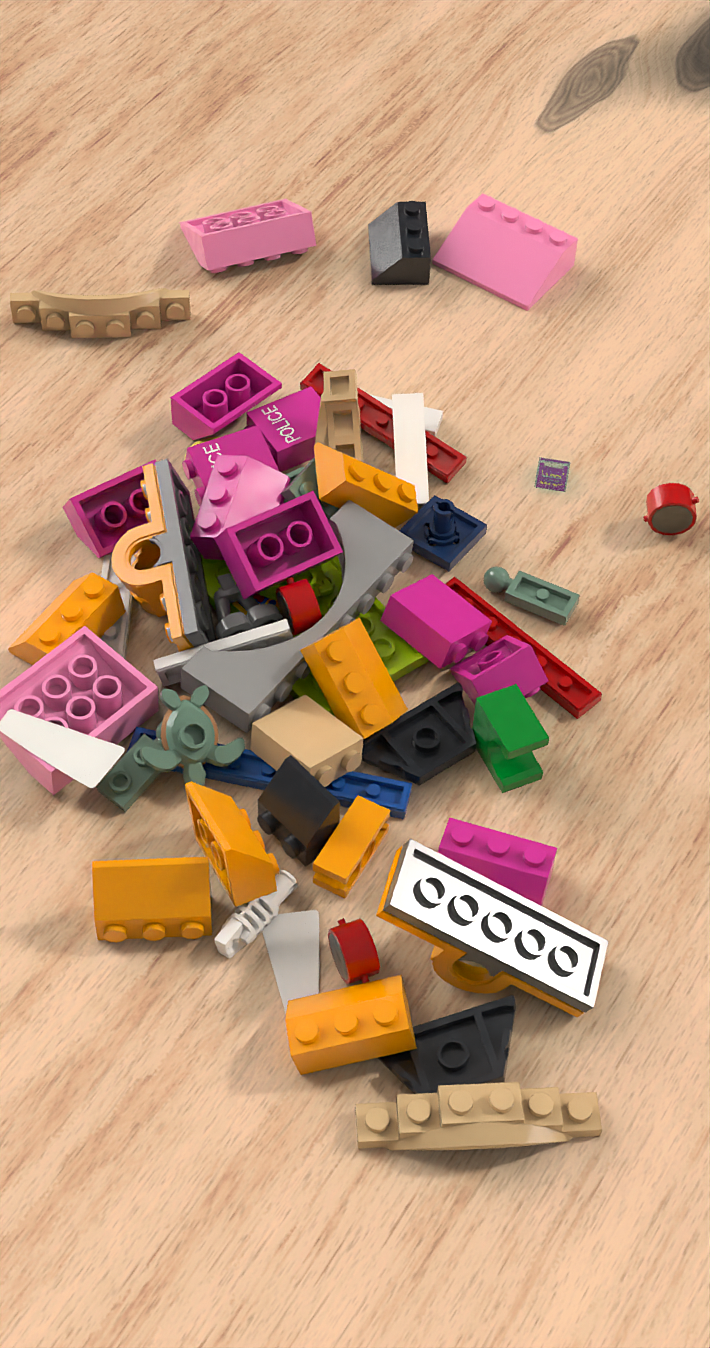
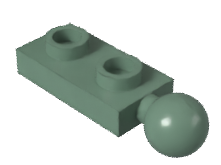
M498 566L491 567L484 574V585L489 591L500 593L506 590L505 602L564 626L579 603V594L520 570L514 579L510 578L504 568Z
M162 722L157 726L156 739L154 741L143 734L96 786L99 793L124 812L133 805L161 773L148 766L142 760L140 749L143 746H148L164 751L161 742Z

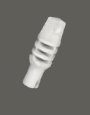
M280 870L279 874L275 876L276 892L244 903L236 909L235 913H232L222 926L223 929L214 939L220 954L230 959L246 944L248 945L255 940L257 935L264 930V927H267L271 920L278 915L280 904L298 887L294 876L285 870Z

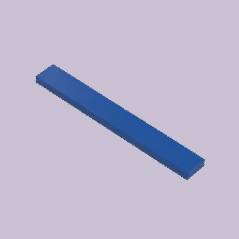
M136 727L127 752L143 734L154 741L156 739V731ZM244 749L241 756L228 766L220 767L207 762L203 764L206 773L205 778L260 790H265L277 772L248 749ZM177 766L172 771L183 774L184 769ZM352 771L332 781L325 788L340 801V806L350 808L357 795L389 809L390 817L404 819L412 791V783Z

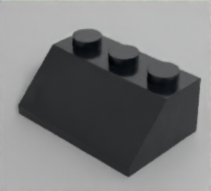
M426 201L396 202L368 224L372 285H429L431 253Z

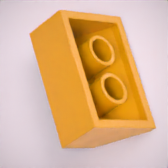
M319 442L314 445L319 500L341 508L348 500H351L393 528H396L418 513L415 485Z
M93 572L74 580L8 648L9 652L34 665L84 626L101 639L104 633L126 612L118 585Z
M360 618L300 649L335 717L363 737V739L393 723L408 710Z
M192 781L186 783L185 789L195 839L205 856L209 857L210 865L234 906L237 907L276 892L275 875L279 874L277 861L273 853L266 854L265 845L259 831H252L246 810L244 808L238 809L231 796Z
M208 856L92 861L94 921L98 940L122 942L125 939L144 938L150 941H157L164 937L197 939L202 936L212 935V902Z
M402 974L288 1001L285 1022L291 1058L300 1075L417 1049Z

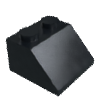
M290 755L284 760L259 797L257 821L266 834H273L281 842L282 848L289 857L297 858L306 867L317 858L340 822V801Z

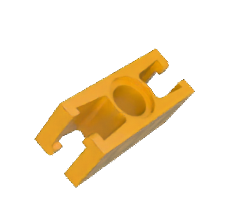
M357 795L313 862V871L316 872L313 876V883L342 898H346L389 831V824L385 822L390 817V810Z

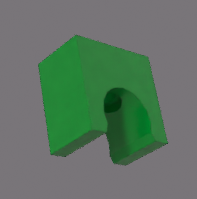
M517 684L477 697L472 727L477 743L476 749L501 792L505 793L541 780L543 770L532 751L547 746L549 736Z

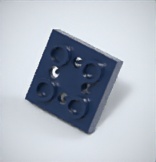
M434 495L399 531L414 540L412 551L450 572L486 534L487 524L455 507L452 501L441 499Z

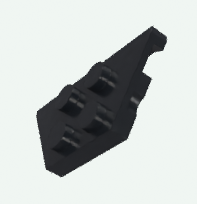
M457 682L401 715L393 723L363 739L361 761L420 786L474 753L477 743L473 729L470 728V716L468 708H465L462 685Z
M514 995L414 1026L413 1032L417 1049L378 1057V1059L414 1094L437 1093L438 1086L504 1083L516 1011Z

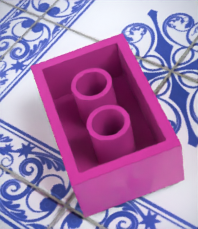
M314 491L226 528L214 538L244 600L286 581L287 578L295 577L326 563L343 552Z

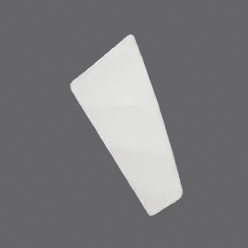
M13 709L8 710L0 721V731L46 763L89 788L96 787L125 751L122 746Z
M317 910L278 914L262 931L285 1013L289 1000L319 994L320 946L319 912Z

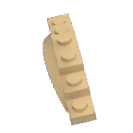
M158 288L143 292L114 295H69L34 290L30 293H10L13 324L41 323L42 331L71 330L72 339L131 337V329H161V321L191 320L189 290Z
M356 370L323 372L324 392L320 400L315 444L319 442L363 462ZM321 501L325 507L329 506L326 502Z
M520 1082L438 1086L437 1093L397 1095L396 1102L355 1104L358 1149L384 1147L390 1151H435L507 1148L569 1142L573 1138L599 1137L602 1132L597 1092L559 1094L558 1087L520 1089Z

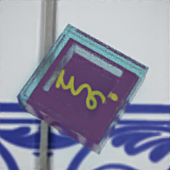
M539 457L534 487L566 492L570 462Z

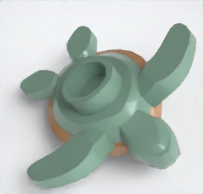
M206 685L196 688L192 692L191 697L185 695L179 697L175 691L164 688L160 692V699L169 708L161 724V742L164 751L143 746L140 749V756L148 766L160 772H169L179 766L184 769L183 779L185 784L192 781L204 786L206 773L203 764L207 762L215 766L224 767L234 763L243 753L245 741L243 738H238L229 744L217 746L219 735L217 724L209 711L203 706L209 697V690Z

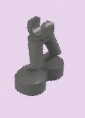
M228 573L217 577L218 583L221 586L214 594L218 619L215 633L218 639L283 620L277 606L273 604L259 605L253 596L244 600L231 574ZM237 601L247 611V614L244 615L243 612L231 614L230 603Z

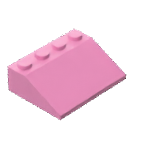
M482 193L465 209L434 256L432 264L528 311L574 266L578 238Z
M287 199L180 222L181 230L200 266L207 271L210 270V273L226 271L227 266L237 264L239 267L254 264V260L260 258L276 260L281 258L282 253L286 252L302 254L308 251V247L316 246L311 211Z
M84 626L0 690V721L8 710L13 709L117 745L131 734L136 727L142 725L159 711L158 687ZM0 731L1 740L23 767L53 795L74 780Z

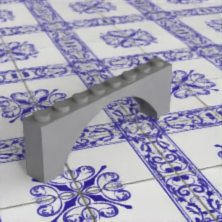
M348 500L329 520V524L343 550L338 555L342 572V586L333 606L325 616L299 636L266 648L247 651H211L203 646L181 668V689L192 695L196 688L206 685L209 690V697L204 704L248 733L252 729L253 722L270 714L271 708L277 701L283 702L288 697L293 684L299 678L301 680L305 679L311 672L300 649L350 623L360 613L366 614L372 607L375 597L380 592H387L394 581V577L399 572L404 573L411 565L414 558L411 555L414 540L356 503Z

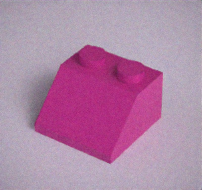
M508 635L449 668L474 705L477 697L517 684L523 696L528 698L539 692L540 686L548 682L532 646Z

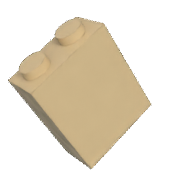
M307 695L252 723L251 751L276 771H278L284 760L291 755L326 787L332 781L348 772L354 771L361 765L363 737Z

